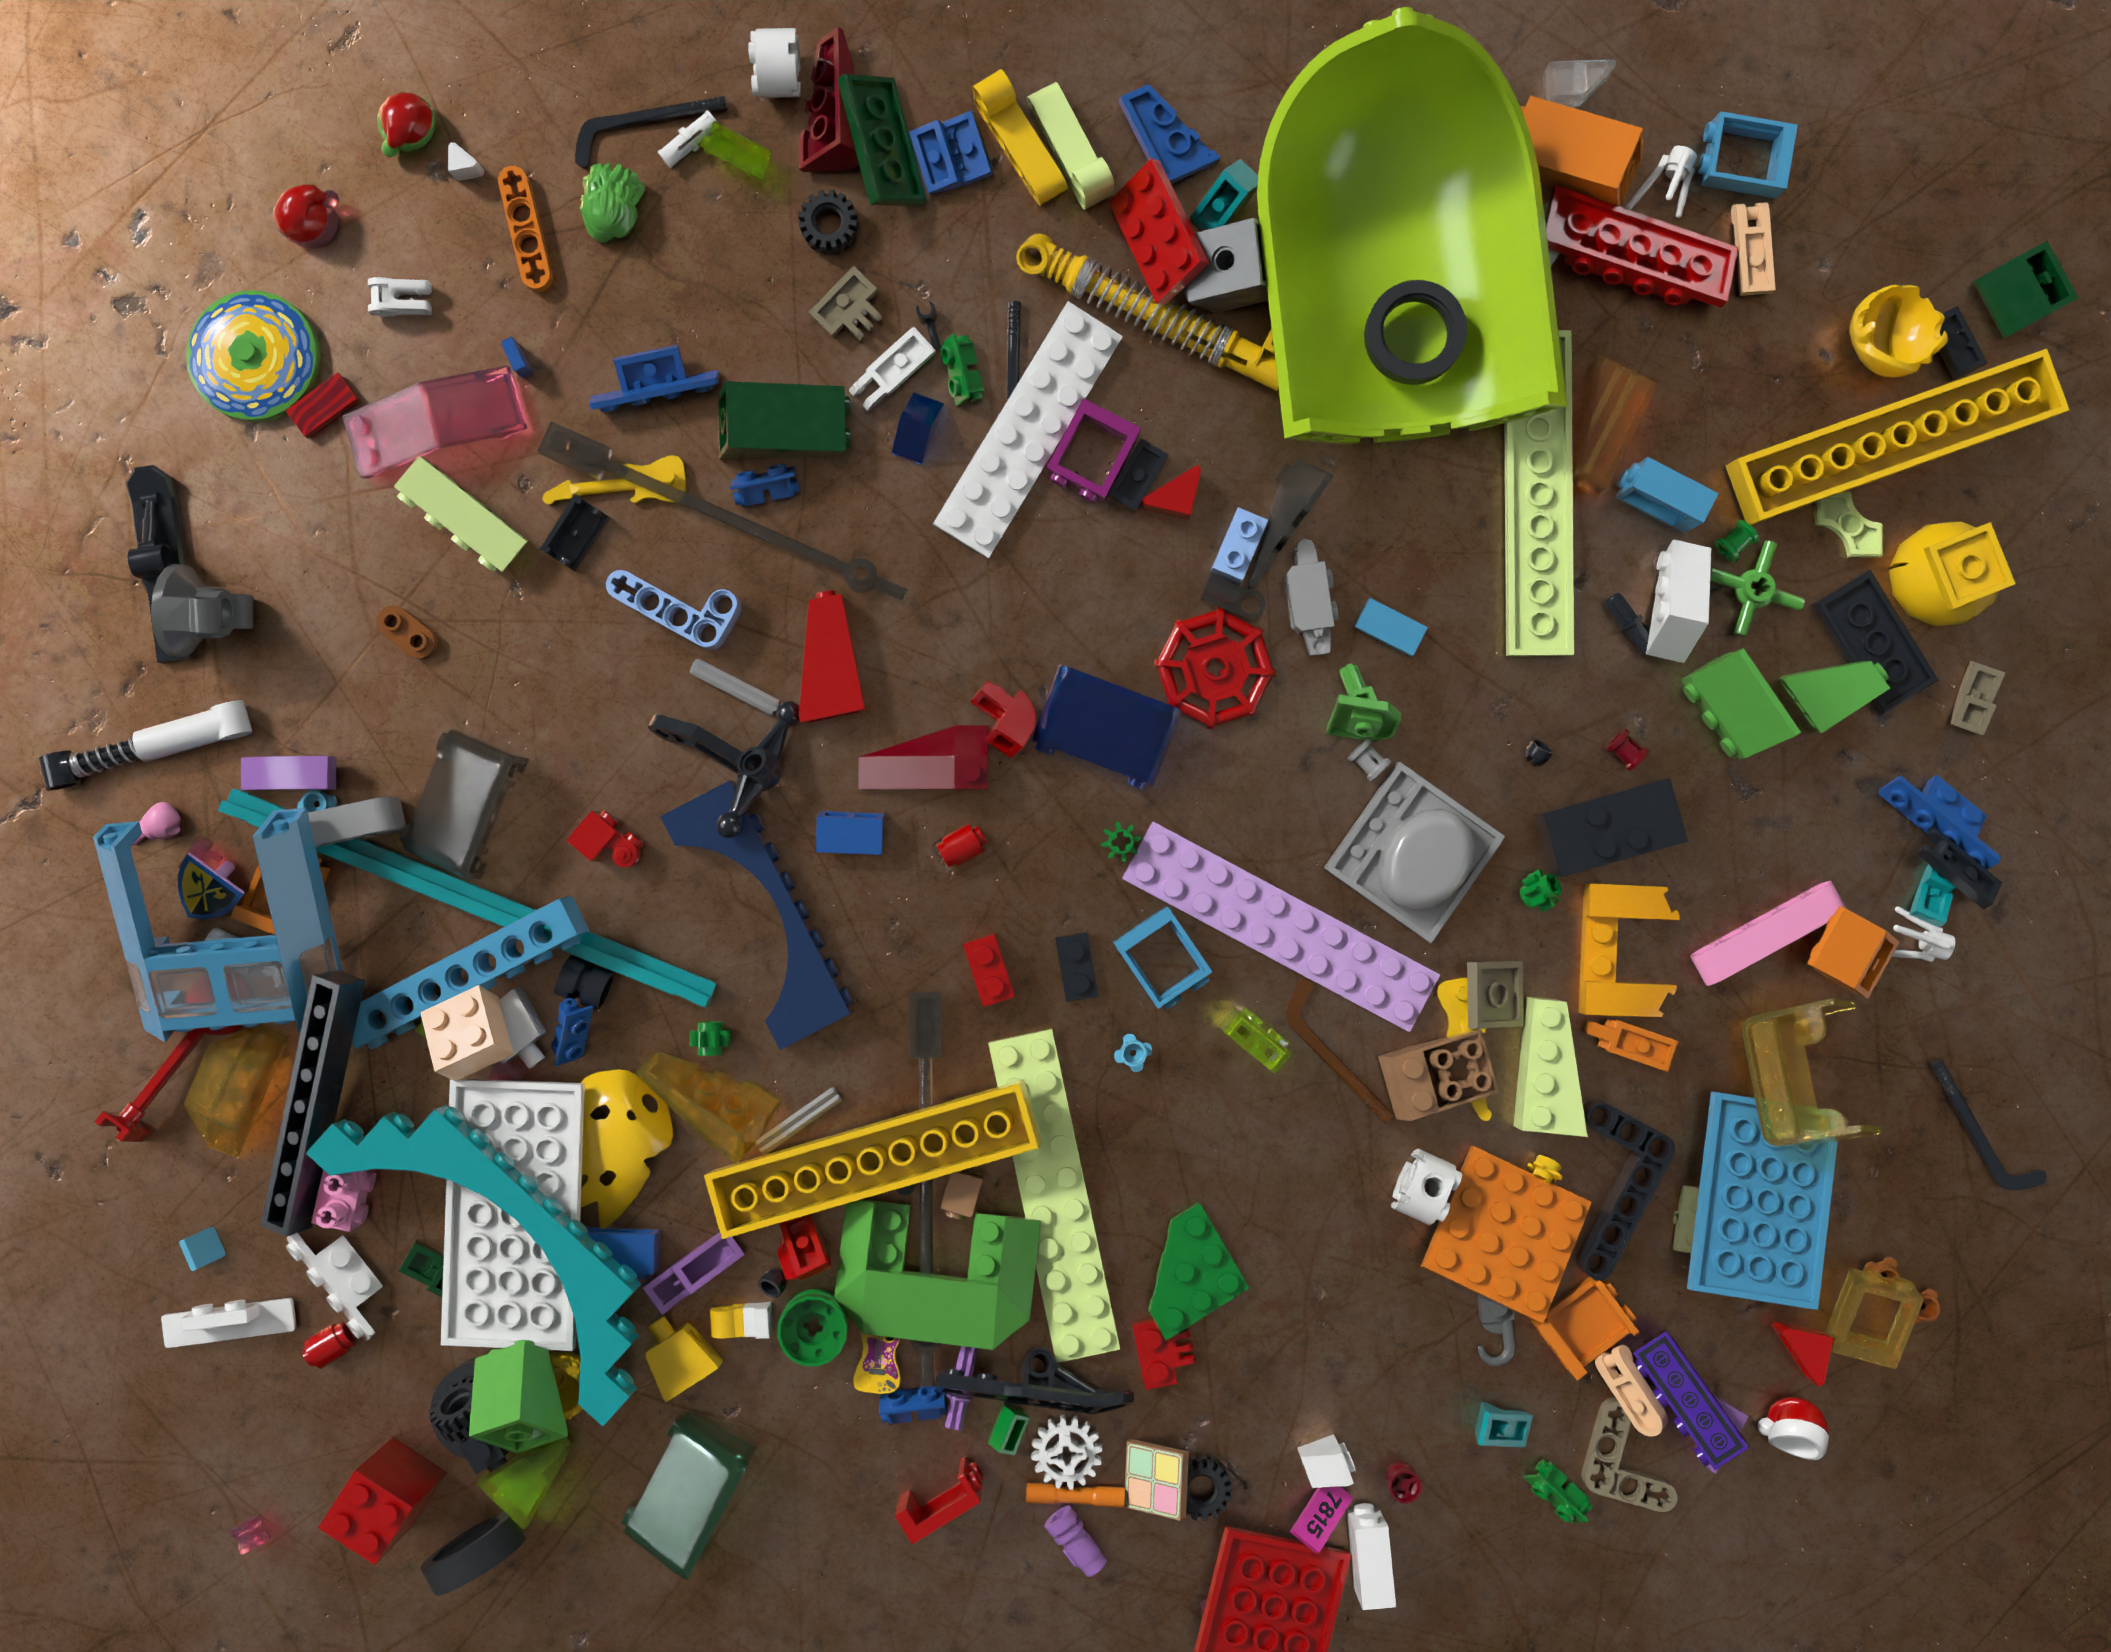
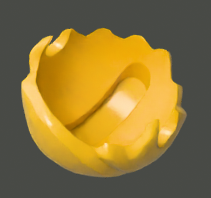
M1891 285L1867 296L1853 313L1849 328L1853 348L1860 361L1877 375L1902 377L1913 374L1919 370L1922 364L1931 363L1933 355L1948 341L1946 331H1944L1942 336L1940 334L1945 316L1934 309L1928 298L1920 297V288L1918 286Z

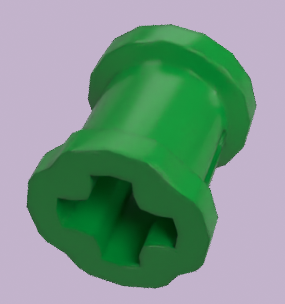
M1740 519L1735 523V528L1723 539H1717L1714 545L1726 560L1735 563L1739 560V554L1749 545L1757 544L1760 539L1756 530L1750 524Z

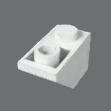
M1334 1434L1297 1448L1312 1488L1340 1487L1354 1484L1350 1474L1356 1471L1354 1463L1345 1443L1338 1444Z

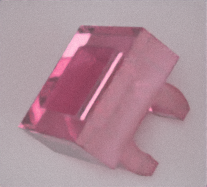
M203 836L196 839L187 854L190 852L203 863L206 862L207 858H212L217 862L222 861L224 858L217 851H209L214 843Z

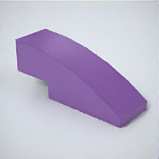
M242 757L241 790H336V757Z
M719 1232L646 1283L641 1289L657 1312L662 1315L745 1254L733 1237L722 1239Z

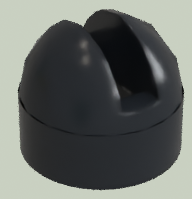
M1532 738L1526 746L1524 755L1526 761L1532 760L1533 766L1540 767L1549 761L1554 751L1546 743Z
M777 1268L766 1271L758 1281L760 1290L772 1298H778L787 1284L784 1272Z

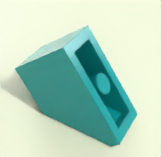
M1239 159L1223 170L1190 216V219L1203 231L1228 225L1257 191L1258 175Z

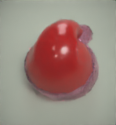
M303 184L292 187L285 191L278 199L273 210V220L278 231L288 241L301 247L320 248L330 242L335 236V232H337L338 216L334 207L338 205L340 199L333 190L324 192L315 185Z

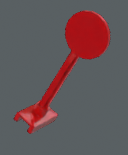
M223 971L230 999L254 997L250 985L242 977L229 971ZM209 974L203 975L193 983L187 994L186 1003L215 1000ZM231 1025L218 1030H211L209 1027L194 1028L188 1031L132 1103L129 1102L122 1112L102 1111L94 1123L99 1126L117 1127L116 1130L120 1133L116 1138L121 1142H143L151 1132L139 1123L146 1114L145 1110L205 1034L225 1036L238 1031L243 1026Z

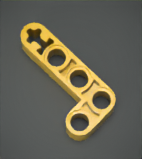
M999 69L972 87L973 99L979 113L1037 204L1041 206L1067 190L1068 185L1064 176L1016 102L1015 90L1004 71Z

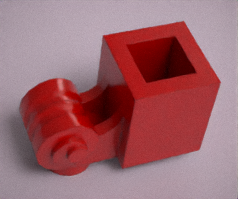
M591 810L566 840L591 862H598L606 851L611 848L614 850L612 854L613 862L617 866L625 868L638 864L641 859L640 848L644 844L639 837L630 831L625 835L617 827L619 821L606 810H603L602 813Z

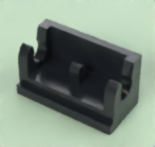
M574 494L540 550L573 571H576L610 517Z

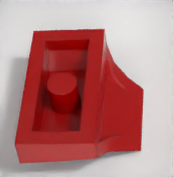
M813 1213L779 1223L782 1238L777 1254L786 1280L795 1278L803 1280L831 1268V1258Z

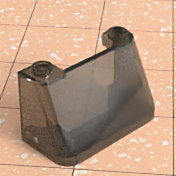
M452 729L448 734L443 733L438 740L436 750L439 753L410 824L404 826L401 832L400 842H403V849L447 871L466 879H481L487 864L481 862L482 858H480V855H487L489 849L486 848V844L509 788H514L516 782L510 779L514 778L517 772L524 774L529 758L459 730Z

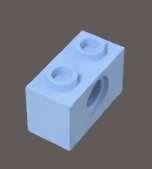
M1238 507L1210 573L1240 585L1268 519Z

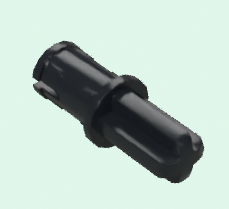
M1621 593L1613 594L1604 604L1620 625L1619 631L1626 633L1640 654L1646 652L1649 631L1640 620L1642 618L1641 614L1637 616Z

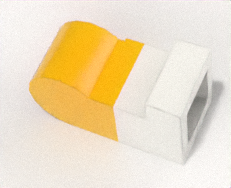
M772 1302L743 1303L711 1308V1336L723 1339L733 1337L770 1338L773 1333Z

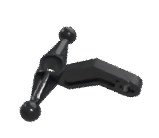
M793 701L782 702L776 710L778 721L757 746L748 748L744 752H741L698 725L663 715H653L648 724V729L666 741L698 750L737 774L738 780L730 810L722 814L716 822L719 835L725 838H733L741 832V816L763 791L773 788L780 780V759L788 728L800 720V707Z

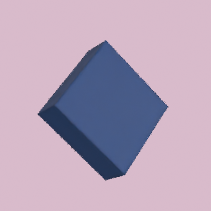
M512 336L501 341L513 371L522 378L533 374L520 344Z

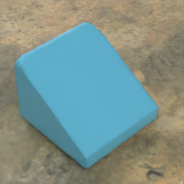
M214 1227L179 1241L186 1261L192 1271L226 1255Z

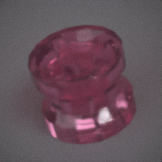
M260 1514L252 1516L228 1530L231 1537L236 1538L238 1542L237 1550L240 1555L259 1547L271 1539L269 1532L263 1530L261 1526L263 1519Z

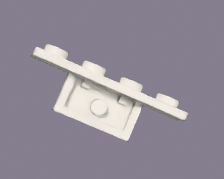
M298 1233L288 1236L287 1241L289 1244L286 1245L287 1250L296 1261L302 1259L309 1270L306 1273L313 1284L317 1287L322 1285L328 1292L329 1296L326 1299L337 1313L342 1311L350 1320L347 1326L352 1334L358 1339L363 1337L365 1341L372 1338L376 1334L356 1307L379 1291L383 1285L347 1239L342 1235L317 1255H314Z
M292 1298L246 1303L242 1299L227 1302L224 1304L225 1306L213 1308V1304H204L193 1307L192 1311L171 1313L161 1317L166 1348L291 1332L297 1328Z

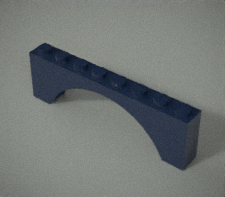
M729 780L661 815L660 818L675 846L702 847L728 856L749 870L765 887L776 904L785 928L788 962L780 997L765 1022L781 1050L853 1012L851 1006L855 1003L847 987L841 989L836 979L840 973L833 959L829 958L826 960L821 950L825 944L818 930H811L806 919L810 917L809 912L802 900L796 901L791 891L795 886L788 872H781L776 862L780 859V856L772 842L766 843L761 833L765 830V827L757 813L751 814L748 808L740 818L742 829L737 836L725 838L719 835L716 828L717 819L722 814L729 812L736 787L735 781Z

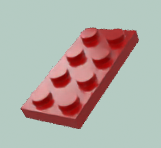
M1151 158L1113 196L1109 204L1156 304L1165 306L1209 264V261L1160 161Z

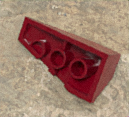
M839 27L817 42L811 74V81L815 83L811 100L806 101L805 112L809 113L807 129L801 130L799 137V170L802 172L847 171L859 165L837 78L842 74L855 75L844 31Z
M955 725L860 756L858 789L988 790L989 743L985 739L989 734V725Z

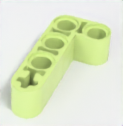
M1054 82L1027 96L1030 110L1081 207L1085 210L1114 194V179L1111 171L1102 157L1097 158L1058 83Z

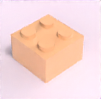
M479 985L420 1012L434 1071L453 1081H458L514 1055L499 996Z

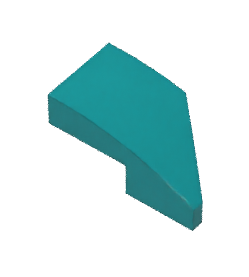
M1928 864L1917 888L1909 915L1937 927L1946 924L1953 897L1951 891L1957 887Z

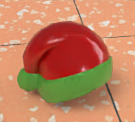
M405 92L387 97L379 109L377 120L379 133L384 140L381 150L385 156L392 158L398 155L399 151L411 152L418 150L430 141L436 124L434 110L427 100L414 93Z

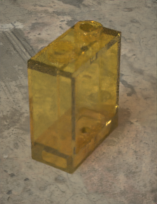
M1850 1268L1825 1333L1833 1337L1831 1351L1896 1369L1924 1301L1915 1285L1901 1277H1895V1279L1883 1277L1880 1273L1871 1269L1860 1271ZM1865 1292L1901 1302L1886 1341L1850 1331Z

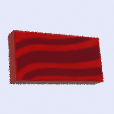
M337 372L285 411L304 437L309 439L358 403L360 399L343 376Z

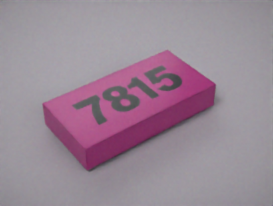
M1341 1487L1317 1488L1290 1533L1313 1552L1320 1553L1354 1497Z

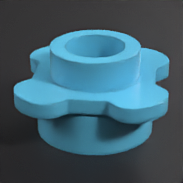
M308 790L298 802L297 808H307L308 813L336 807L337 799L333 795H327L322 790ZM316 801H319V807H315Z
M1126 1034L1123 1037L1124 1043L1120 1050H1116L1114 1053L1115 1061L1130 1066L1133 1072H1139L1143 1069V1062L1146 1056L1151 1055L1152 1046L1147 1042H1140L1134 1034ZM1131 1050L1136 1051L1135 1056L1130 1055Z

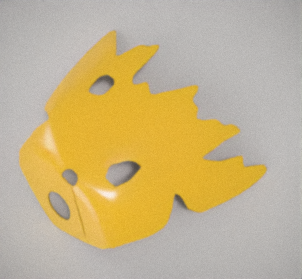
M620 1069L593 1073L585 1077L581 1082L585 1083L582 1175L586 1174L588 1176V1181L581 1187V1207L595 1201L598 1202L599 1224L601 1228H606L612 1224L639 1194L650 1174L644 1159L654 1157L669 1147L673 1138L671 1117L664 1095L653 1085L634 1073ZM649 1094L655 1098L658 1103L657 1112L652 1113L644 1107L642 1102L643 1095ZM607 1105L610 1109L606 1119L595 1120L590 1116V1113L599 1106ZM628 1110L634 1112L637 1117L636 1120L631 1121L628 1119ZM606 1170H611L616 1174V1178L610 1185L604 1186L600 1182V1176Z

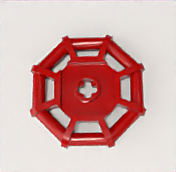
M1217 607L1215 611L1183 621L1178 619L1173 623L1175 627L1159 658L1154 660V666L1158 669L1168 700V708L1170 710L1173 708L1206 725L1207 729H1214V726L1250 715L1253 717L1257 713L1256 708L1273 677H1276V670L1273 669L1262 635L1263 629L1261 627L1256 628L1227 613L1222 607ZM1215 624V634L1196 639L1191 631ZM1223 625L1246 636V638L1240 643L1227 638V636L1222 634ZM1183 638H1186L1191 645L1183 661L1172 660ZM1252 643L1259 668L1250 667L1244 648ZM1216 659L1217 663L1224 664V669L1220 671L1221 676L1215 677L1213 673H1208L1206 670L1210 666V660ZM1171 668L1182 670L1187 688L1180 694ZM1248 675H1257L1258 678L1246 699L1241 693L1243 684ZM1193 693L1199 698L1208 701V712L1184 700V698ZM1235 697L1240 705L1215 712L1216 702Z

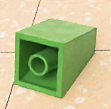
M518 1340L514 1345L503 1349H493L489 1354L475 1358L469 1437L514 1453H520L567 1437V1425L547 1349L535 1345L531 1340Z

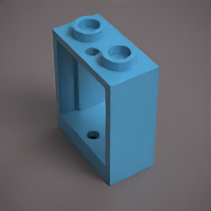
M1720 111L1711 122L1707 123L1704 130L1703 142H1707L1706 152L1702 154L1698 164V173L1702 174L1700 186L1776 199L1788 186L1798 125ZM1722 133L1773 141L1766 180L1716 172Z
M1647 457L1638 464L1633 463L1629 470L1625 469L1616 484L1620 489L1615 498L1685 533L1704 523L1719 493Z
M1165 906L1113 942L1158 1009L1163 1005L1166 1010L1182 1000L1180 996L1182 992L1190 987L1193 991L1199 989L1209 981L1207 975L1212 973L1168 906ZM1169 923L1198 966V969L1158 995L1128 949Z

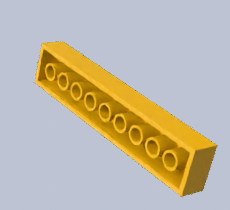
M2044 349L1743 456L1726 465V469L1745 522L1753 525L2051 419L2069 411V407L2048 349Z
M1020 1080L714 1169L705 1174L704 1178L721 1237L725 1239L1034 1150L1041 1146L1042 1140L1025 1082Z

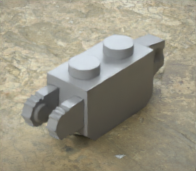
M1304 538L1297 542L1298 545H1295L1293 549L1295 566L1290 568L1283 579L1291 629L1297 634H1303L1309 656H1318L1330 653V629L1334 627V621L1338 620V608L1336 601L1331 602L1329 589L1334 586L1331 569H1326L1325 561L1318 562L1317 553L1314 549L1316 546H1314L1312 540Z

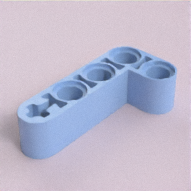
M616 570L608 576L606 581V589L613 598L707 650H716L724 644L742 610L740 600L733 593L725 589L713 592L702 611L699 612L627 571ZM620 582L626 583L638 592L633 596L624 590L621 591L618 588V584ZM650 595H658V607L648 611L645 607L646 599ZM723 598H730L733 604L732 609L726 614H720L717 610L718 602ZM680 610H685L688 614L687 622L682 626H675L673 623L674 615ZM714 626L717 633L715 639L711 642H703L701 634L704 628Z

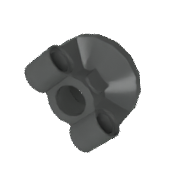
M172 564L164 568L157 578L151 604L152 627L158 645L167 655L186 657L195 651L203 638H223V636L229 635L234 628H253V595L231 594L221 587H206L195 570L187 565Z

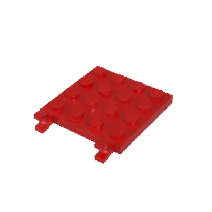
M1225 1526L1194 1652H1328L1351 1554L1347 1550L1323 1546L1320 1553H1315L1298 1540Z

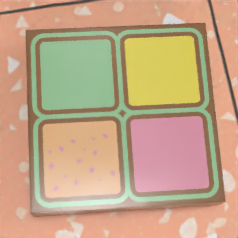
M1134 1439L1127 1441L1124 1507L1179 1521L1185 1519L1189 1452Z

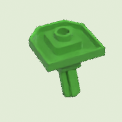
M1347 664L1341 668L1339 674L1348 696L1339 694L1327 725L1326 734L1359 740L1369 738L1372 742L1394 737L1401 722V712L1389 702L1377 700L1372 686H1365L1358 666Z

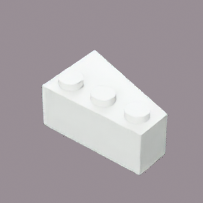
M1673 539L1667 551L1660 553L1657 561V570L1660 571L1655 590L1656 595L1647 644V655L1684 663L1709 624L1711 548Z

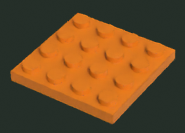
M1471 1146L1460 1170L1462 1173L1461 1182L1455 1191L1452 1190L1447 1201L1450 1203L1449 1212L1444 1221H1439L1420 1267L1543 1324L1592 1202L1553 1183L1547 1184L1543 1182L1544 1179L1538 1176L1534 1177L1528 1171L1475 1146Z

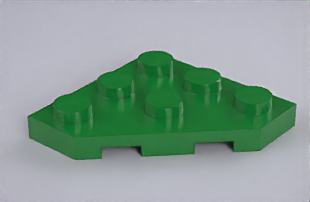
M1198 1202L1170 1219L1167 1230L1168 1236L1156 1275L1157 1281L1148 1307V1312L1165 1340L1172 1338L1249 1289L1206 1212Z

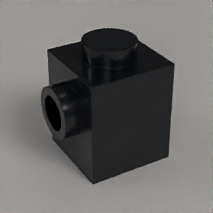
M474 1438L465 1439L459 1445L476 1474L486 1468L489 1473L496 1470L507 1462L505 1456L510 1452Z

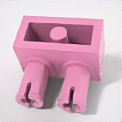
M373 1169L330 1176L323 1170L311 1223L317 1224L322 1228L331 1227L348 1232L360 1227L365 1222L369 1211V1206L365 1204L367 1194L372 1191L376 1181V1173L373 1172Z

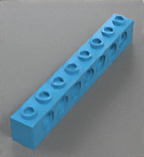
M573 896L559 898L362 1001L352 1040L355 1049L366 1045L369 1046L370 1050L377 1048L389 1041L387 1035L396 1032L397 1036L416 1028L414 1021L421 1018L420 1012L478 985L489 990L498 985L496 979L506 975L507 979H510L526 971L523 965L533 960L535 965L553 957L551 951L559 946L566 950L582 942L579 936L587 933L589 929ZM545 925H548L552 930L551 940L546 938L544 934ZM518 939L524 945L523 954L519 953L516 948ZM490 954H492L496 959L495 968H493L489 963ZM462 968L468 973V982H465L461 976ZM435 983H437L441 989L440 997L434 991ZM408 997L413 1002V1011L407 1005ZM380 1012L384 1013L386 1024L381 1021Z

